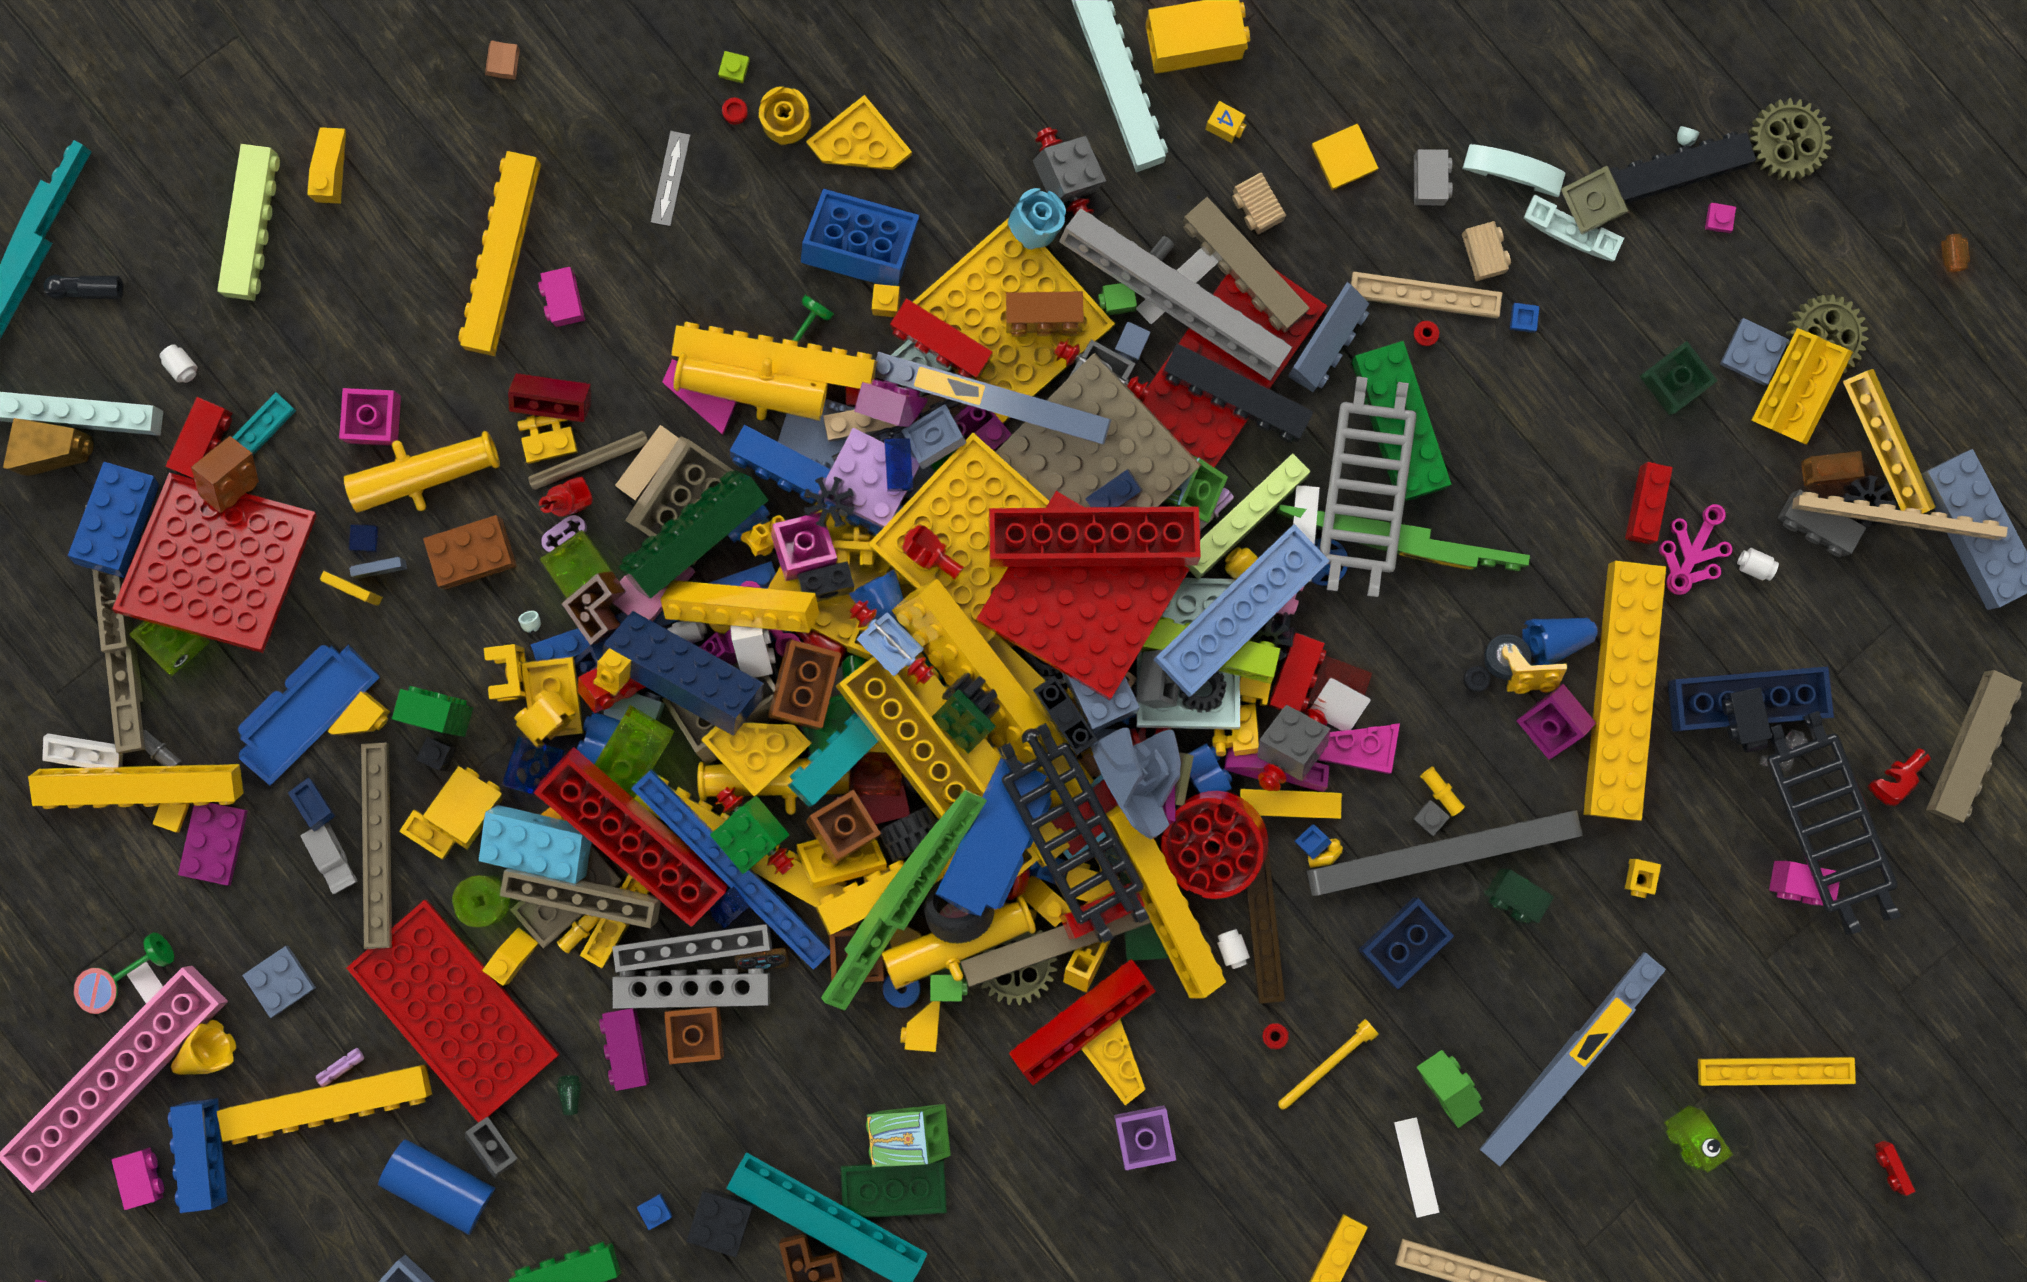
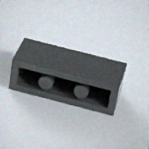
M1799 489L1792 492L1777 518L1784 522L1783 526L1791 531L1796 532L1798 530L1805 534V539L1814 544L1820 543L1826 546L1827 551L1834 556L1841 557L1852 554L1866 527L1849 517L1792 509L1793 499L1802 495L1803 491Z

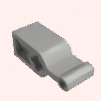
M326 823L315 832L311 829L300 835L316 867L324 875L333 894L357 882L347 863L345 852L329 823Z

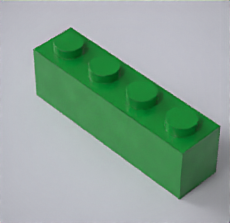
M604 1241L589 1246L590 1250L580 1253L578 1249L564 1254L565 1258L555 1261V1258L539 1262L540 1267L530 1269V1266L519 1268L514 1271L515 1275L509 1279V1282H605L617 1278L621 1274L613 1244L605 1245Z

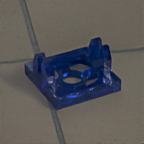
M518 736L502 785L536 795L534 792L539 783L534 785L535 779L542 775L546 776L561 761L564 750L546 744L537 748L528 738ZM536 749L534 758L528 761L521 760L525 752ZM544 752L548 758V768L545 767L542 761ZM538 761L540 770L537 774L531 775L530 766L533 762ZM518 767L525 769L527 775L525 784L521 783L517 776Z

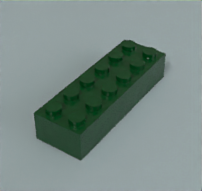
M736 470L724 474L720 478L721 482L714 488L706 489L701 494V499L695 504L691 503L684 507L681 511L682 514L677 519L666 522L662 526L660 533L656 536H650L642 543V548L625 556L619 569L637 591L651 599L768 501L753 479Z

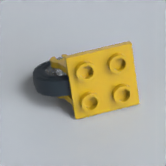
M1510 634L1495 637L1488 644L1484 654L1485 665L1489 672L1497 678L1508 681L1507 692L1515 691V693L1523 694L1530 690H1540L1541 692L1554 691L1559 687L1567 670L1566 664L1530 666L1531 651L1529 646L1521 638Z

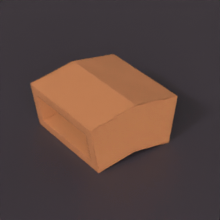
M490 41L485 75L516 80L520 53L517 44Z

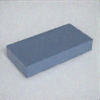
M395 557L351 566L349 569L351 577L360 579L405 570L407 565L406 560Z

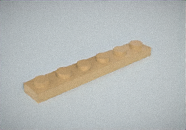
M937 395L922 396L928 398V401L921 412L924 413L930 410V405L939 401L943 402L947 398ZM962 403L950 409L953 418L968 405ZM854 410L823 416L828 442L847 439L853 428L869 435L884 428L897 426L854 412ZM919 416L916 417L913 423L919 420Z

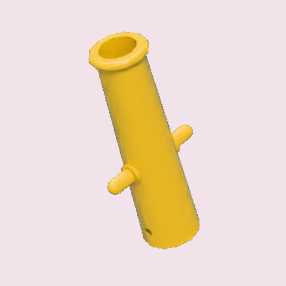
M681 353L674 375L675 391L679 392L681 389L756 406V416L760 421L766 418L767 409L820 421L828 386L827 382L773 373L772 360L770 358L763 360L762 370H755L688 358L685 353Z
M487 431L482 432L481 437L412 457L406 455L402 443L396 440L392 443V448L397 458L395 462L344 476V484L348 498L356 513L407 495L413 498L416 508L419 511H423L426 508V503L422 496L424 489L490 466L498 468L500 461L493 439Z
M808 758L794 759L755 796L782 795L785 798L786 812L789 815L794 814L796 811L795 797L797 795L788 787V784L792 781L789 776L800 766L804 769L810 763ZM704 762L698 764L697 780L700 800L705 801L707 797H716L727 786L730 790L736 787L734 791L735 796H753L724 764L706 765ZM847 771L825 794H847L851 792V771Z
M1018 896L1016 902L994 910L992 924L982 936L967 943L953 944L944 942L940 938L938 939L931 932V934L885 950L881 955L895 990L945 968L950 970L955 981H961L963 974L959 967L960 961L1028 931L1034 934L1036 928L1025 900L1022 896Z

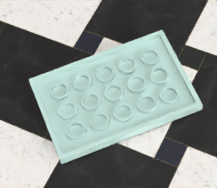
M1184 578L1161 617L1171 618L1175 623L1182 625L1191 623L1235 580ZM1140 652L1137 656V693L1143 655L1142 652ZM1219 671V674L1223 673L1224 675L1223 680L1226 681V692L1218 707L1212 708L1209 712L1202 710V713H1198L1197 709L1190 710L1188 705L1185 706L1182 703L1183 699L1179 697V691L1177 706L1154 709L1138 703L1140 709L1137 713V727L1240 729V676ZM1206 681L1195 694L1200 697L1208 696L1212 692L1210 682Z

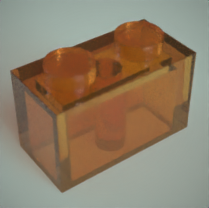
M1861 451L1813 456L1801 461L1804 486L1853 481L1865 476Z

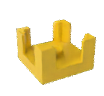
M515 644L484 648L485 660H494L496 664L506 663L505 673L508 684L489 686V699H497L498 702L526 699L521 663L526 662L525 649Z

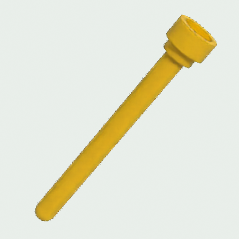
M1364 1019L1358 1025L1357 1033L1279 1101V1108L1282 1110L1287 1109L1363 1041L1367 1042L1369 1039L1372 1041L1379 1035L1378 1032Z

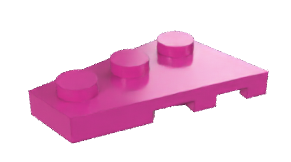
M672 359L663 379V384L724 435L737 402L681 389L679 392L675 391L674 375L678 361Z
M1400 723L1330 732L1328 746L1318 760L1391 774Z

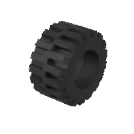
M929 806L882 828L880 837L892 861H899L910 856L939 821Z

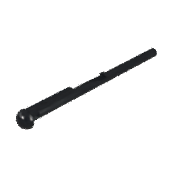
M1034 728L1025 730L1022 734V743L1028 742L1031 745L1034 754L1125 911L1133 910L1135 905L1047 753L1039 743L1037 736L1040 732Z

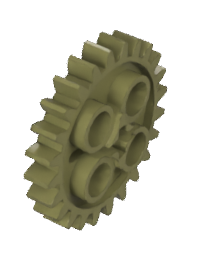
M1791 98L1785 104L1778 100L1775 106L1769 104L1766 107V111L1762 110L1758 114L1759 118L1753 120L1752 124L1756 127H1752L1748 133L1754 135L1749 140L1751 144H1755L1752 148L1753 152L1758 155L1755 162H1763L1760 170L1766 167L1770 168L1768 176L1778 172V180L1782 179L1785 174L1788 181H1791L1795 175L1800 180L1805 176V173L1808 176L1811 175L1814 169L1817 170L1822 166L1820 161L1827 159L1828 156L1824 152H1828L1831 146L1825 143L1829 142L1832 136L1825 135V132L1830 129V126L1822 125L1826 117L1818 119L1819 109L1814 112L1810 111L1811 103L1802 107L1801 99L1795 105H1793ZM1794 120L1802 124V129L1794 125ZM1770 127H1775L1779 135H1773ZM1801 144H1806L1810 152H1804ZM1777 150L1783 151L1786 159H1781L1777 154Z
M1824 295L1817 296V299H1808V305L1800 304L1801 312L1792 313L1796 321H1788L1793 330L1787 331L1786 334L1793 337L1797 328L1806 332L1810 329L1814 335L1853 351L1846 367L1854 368L1853 360L1862 359L1858 351L1866 350L1861 345V341L1868 340L1867 337L1862 336V332L1868 330V327H1861L1860 325L1865 320V317L1857 318L1856 316L1860 309L1851 310L1852 301L1844 303V297H1837L1835 299L1834 295H1827V297ZM1827 313L1831 315L1830 324L1826 321ZM1843 332L1846 334L1847 338L1845 343L1841 339V335Z
M1040 930L1036 934H1031L1028 931L1001 944L1007 946L1011 944L1012 940L1018 942L1041 934L1043 931ZM996 946L983 951L982 954L993 951ZM1054 957L1026 967L1033 968L1037 972L1036 979L1031 982L1023 979L1022 972L1026 969L1023 968L1019 970V986L1015 985L1014 972L1010 973L1012 977L1009 983L1001 984L995 978L984 982L981 988L990 986L991 989L988 995L992 996L995 992L998 993V1002L1003 997H1007V1003L1010 1005L1012 999L1016 998L1018 1005H1021L1022 998L1025 997L1031 1003V994L1034 993L1040 998L1039 989L1048 990L1045 981H1054L1048 974L1049 972L1057 971V968L1050 966V963L1057 961V958Z

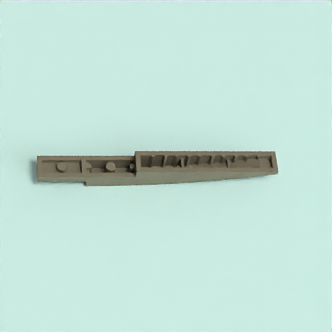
M92 569L101 651L105 653L116 753L123 754L144 750L140 702H143L133 620L132 617L115 613L112 610L125 578Z

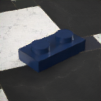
M1127 469L1089 495L1085 500L1090 507H1120L1143 489L1130 470Z

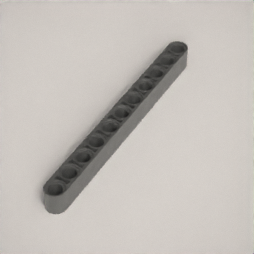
M1575 810L1307 870L1306 872L1311 894L1316 896L1583 836L1578 812Z

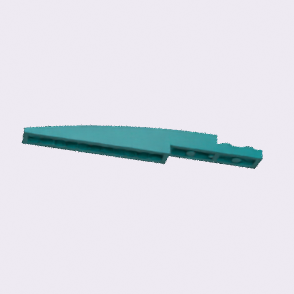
M75 140L66 148L62 163L52 174L51 183L48 184L40 180L1 261L0 339L53 244L46 240L45 236L92 152Z

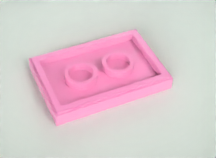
M689 566L674 580L688 581L695 571ZM624 576L620 583L626 592L612 604L627 616L634 611L653 622L663 610L660 599L669 584L650 599L637 591L627 577Z

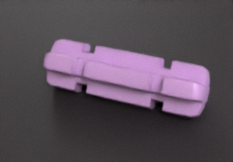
M358 1048L353 1049L347 1056H343L330 1065L327 1071L323 1070L316 1075L319 1085L322 1087L327 1086L333 1079H337L353 1068V1065L363 1061L364 1056Z

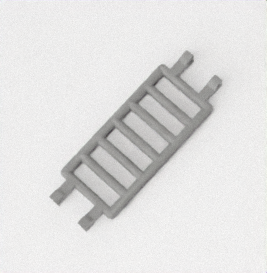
M1357 377L1353 403L1343 402L1340 405L1320 551L1328 558L1329 562L1327 564H1330L1327 590L1338 591L1341 566L1371 570L1367 596L1378 597L1381 573H1390L1395 570L1416 413L1411 410H1405L1409 383L1398 382L1394 408L1365 405L1364 399L1368 378ZM1349 413L1405 420L1404 434L1397 435L1347 428ZM1346 438L1402 445L1400 461L1344 453ZM1342 463L1397 470V484L1393 486L1341 479ZM1346 489L1395 496L1393 511L1337 504L1338 490ZM1335 514L1391 521L1389 536L1333 529ZM1336 539L1387 546L1386 562L1330 554L1331 540Z

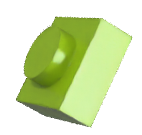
M724 51L718 73L719 78L744 83L750 61L749 57Z

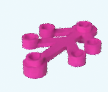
M1714 504L1705 508L1702 515L1704 522L1692 545L1686 530L1687 522L1681 518L1671 522L1670 530L1677 535L1685 559L1680 568L1674 553L1676 551L1674 542L1668 540L1659 545V552L1665 556L1670 570V574L1666 579V585L1673 594H1685L1691 589L1692 583L1705 579L1714 580L1721 575V568L1717 564H1710L1702 571L1690 573L1696 563L1718 556L1724 558L1732 553V546L1728 542H1721L1716 547L1701 551L1714 525L1722 523L1725 519V510L1720 505ZM1710 511L1716 514L1715 520L1709 518ZM1676 522H1680L1682 524L1681 531H1678L1675 528ZM1665 544L1670 545V553L1664 551L1663 547ZM1721 545L1727 547L1726 554L1721 553ZM1710 567L1716 570L1715 576L1709 574ZM1676 578H1680L1682 580L1681 587L1676 586Z

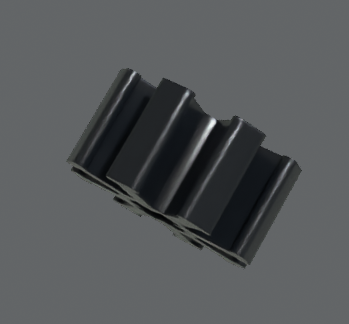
M1868 476L1861 479V484L1859 479L1848 482L1843 488L1847 489L1851 495L1846 493L1838 496L1844 498V502L1854 503V500L1865 501L1867 499L1870 502L1869 506L1879 507L1880 504L1895 506V500H1880V496L1892 490L1888 483L1878 486L1874 491L1875 480H1877L1876 476ZM1857 519V523L1864 527L1882 524V522L1871 521V524L1869 520Z
M820 477L815 482L819 484L822 494L812 493L810 489H806L804 497L818 500V504L809 508L805 507L804 511L807 516L812 517L814 513L822 510L816 525L827 528L826 523L830 514H832L835 521L834 526L840 528L845 525V522L842 521L838 511L841 509L854 516L857 510L853 506L843 505L842 501L851 497L856 498V493L852 488H849L848 491L838 495L841 485L845 483L843 479L838 477L833 478L835 481L831 491L827 487L826 478ZM833 495L835 496L833 500L837 503L835 507L830 506L828 510L824 500L826 498L830 499Z
M1284 612V615L1276 621L1273 616L1249 641L1273 643L1276 648H1280L1279 660H1282L1287 655L1288 645L1289 647L1293 646L1295 628H1289L1291 616Z
M964 673L943 693L942 699L948 700L959 689L989 720L1000 709L999 704L992 702L998 696L994 689L984 691L982 688L986 680L978 676L973 681L970 673Z

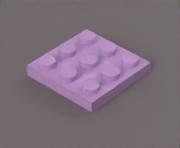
M853 428L826 478V484L829 491H831L835 481L833 478L843 479L845 483L841 485L838 495L848 491L849 488H852L856 493V498L851 497L842 501L843 505L855 507L857 509L855 515L884 528L895 516L920 465L916 458ZM833 495L831 496L830 499H827V498L825 499V500H827V501H829V502H831V503H833V504H835V505H836V503H837L836 501L833 500V499L835 498V496H833Z

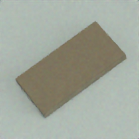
M591 844L587 875L581 880L616 887L623 880ZM519 901L510 909L542 948L547 947L583 915L526 901Z

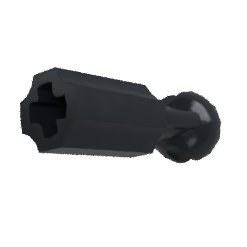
M55 274L48 277L44 282L46 295L57 300L64 297L121 299L123 296L124 285L123 280L119 276L63 277Z

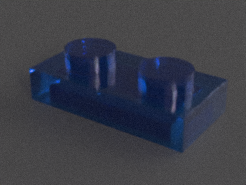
M910 438L884 439L887 492L913 491Z
M733 886L709 910L712 912L714 920L720 923L723 928H726L750 906Z

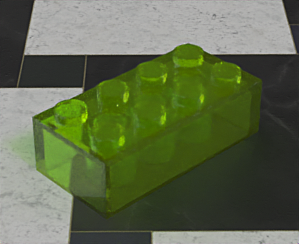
M629 705L594 765L630 796L635 798L637 794L631 789L632 786L650 769H653L668 745L674 730Z

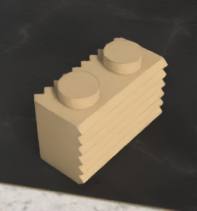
M1262 173L1235 186L1232 199L1238 209L1243 208L1247 215L1244 217L1245 222L1251 231L1255 229L1256 233L1260 234L1285 219L1286 214Z
M1495 221L1465 229L1462 237L1475 280L1480 281L1505 274L1509 269L1508 266L1511 265V259L1508 251H1503L1501 244L1504 241L1503 232L1500 227H1496Z

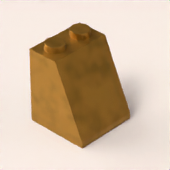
M13 418L3 468L21 475L30 476L86 462L89 455L93 452V437L74 428Z

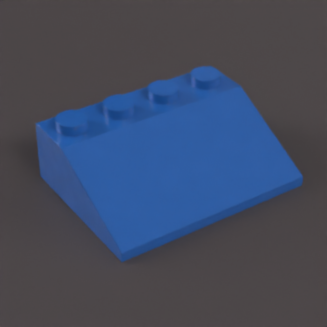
M823 189L802 243L801 263L880 285L899 286L919 215Z

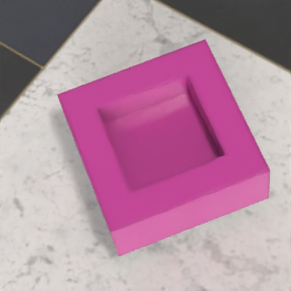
M1710 203L1708 205L1705 229L1731 233L1733 231L1736 207Z

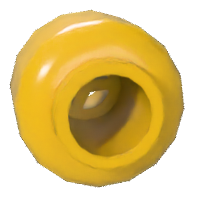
M1238 547L1226 557L1225 570L1236 580L1258 557L1249 548L1241 549Z

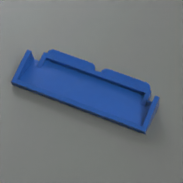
M349 644L340 653L333 646L330 648L326 645L319 646L285 680V686L288 689L284 693L274 691L239 725L240 739L247 744L239 752V759L266 783L271 785L341 716L359 692H365L380 676Z
M1002 757L982 796L987 802L960 842L936 892V895L964 913L981 916L985 906L997 909L1004 905L1023 865L1024 859L1022 854L1033 843L1030 833L1002 783V777L1010 772ZM1035 770L1014 783L1022 796L1042 785L1047 776ZM1051 792L1026 805L1033 819L1048 811L1051 805Z

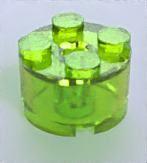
M477 875L459 883L452 897L457 918L462 923L471 927H485L499 922L506 915L510 904V898L500 896L502 881L490 875ZM484 896L483 900L486 903L479 906L480 901L477 900V897Z

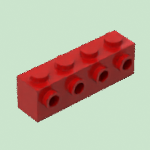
M907 298L890 323L891 329L894 330L892 333L894 336L902 341H906V339L915 343V349L925 355L928 352L937 357L935 360L946 368L952 366L958 370L957 374L978 381L993 357L991 350Z

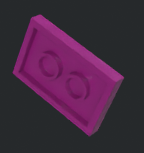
M211 802L201 806L194 805L178 875L231 885L248 810Z

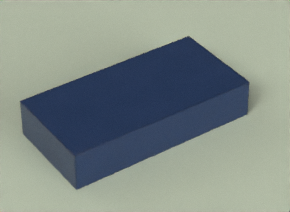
M307 778L288 792L308 826L314 832L335 817L328 803L310 778Z

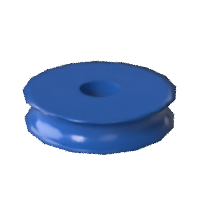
M888 975L883 984V994L892 1006L906 1008L918 1000L921 993V983L917 980L906 985V992L899 993L898 990H895Z

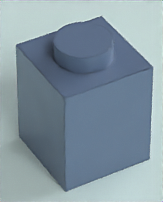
M1127 322L1114 352L1137 364L1150 336V331Z

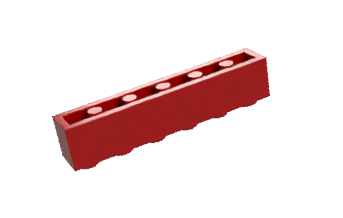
M1131 959L1084 996L1080 997L1066 1010L1060 1012L1049 1023L1039 1028L1032 1036L1017 1045L1009 1054L1024 1076L1034 1085L1155 993L1156 990Z

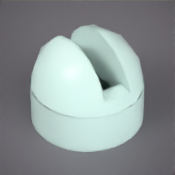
M1680 126L1677 134L1678 143L1683 146H1692L1696 142L1699 132Z
M527 611L521 614L518 619L521 628L528 633H531L532 630L536 632L540 628L541 621L536 611Z

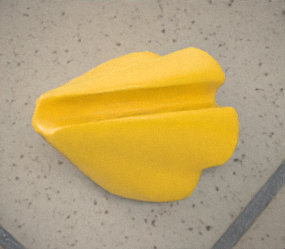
M210 1020L207 1024H199L190 1033L172 1062V1071L180 1075L208 1074L226 1068L234 1061L233 1051L236 1050V1043L232 1035L225 1034L224 1026L216 1020Z

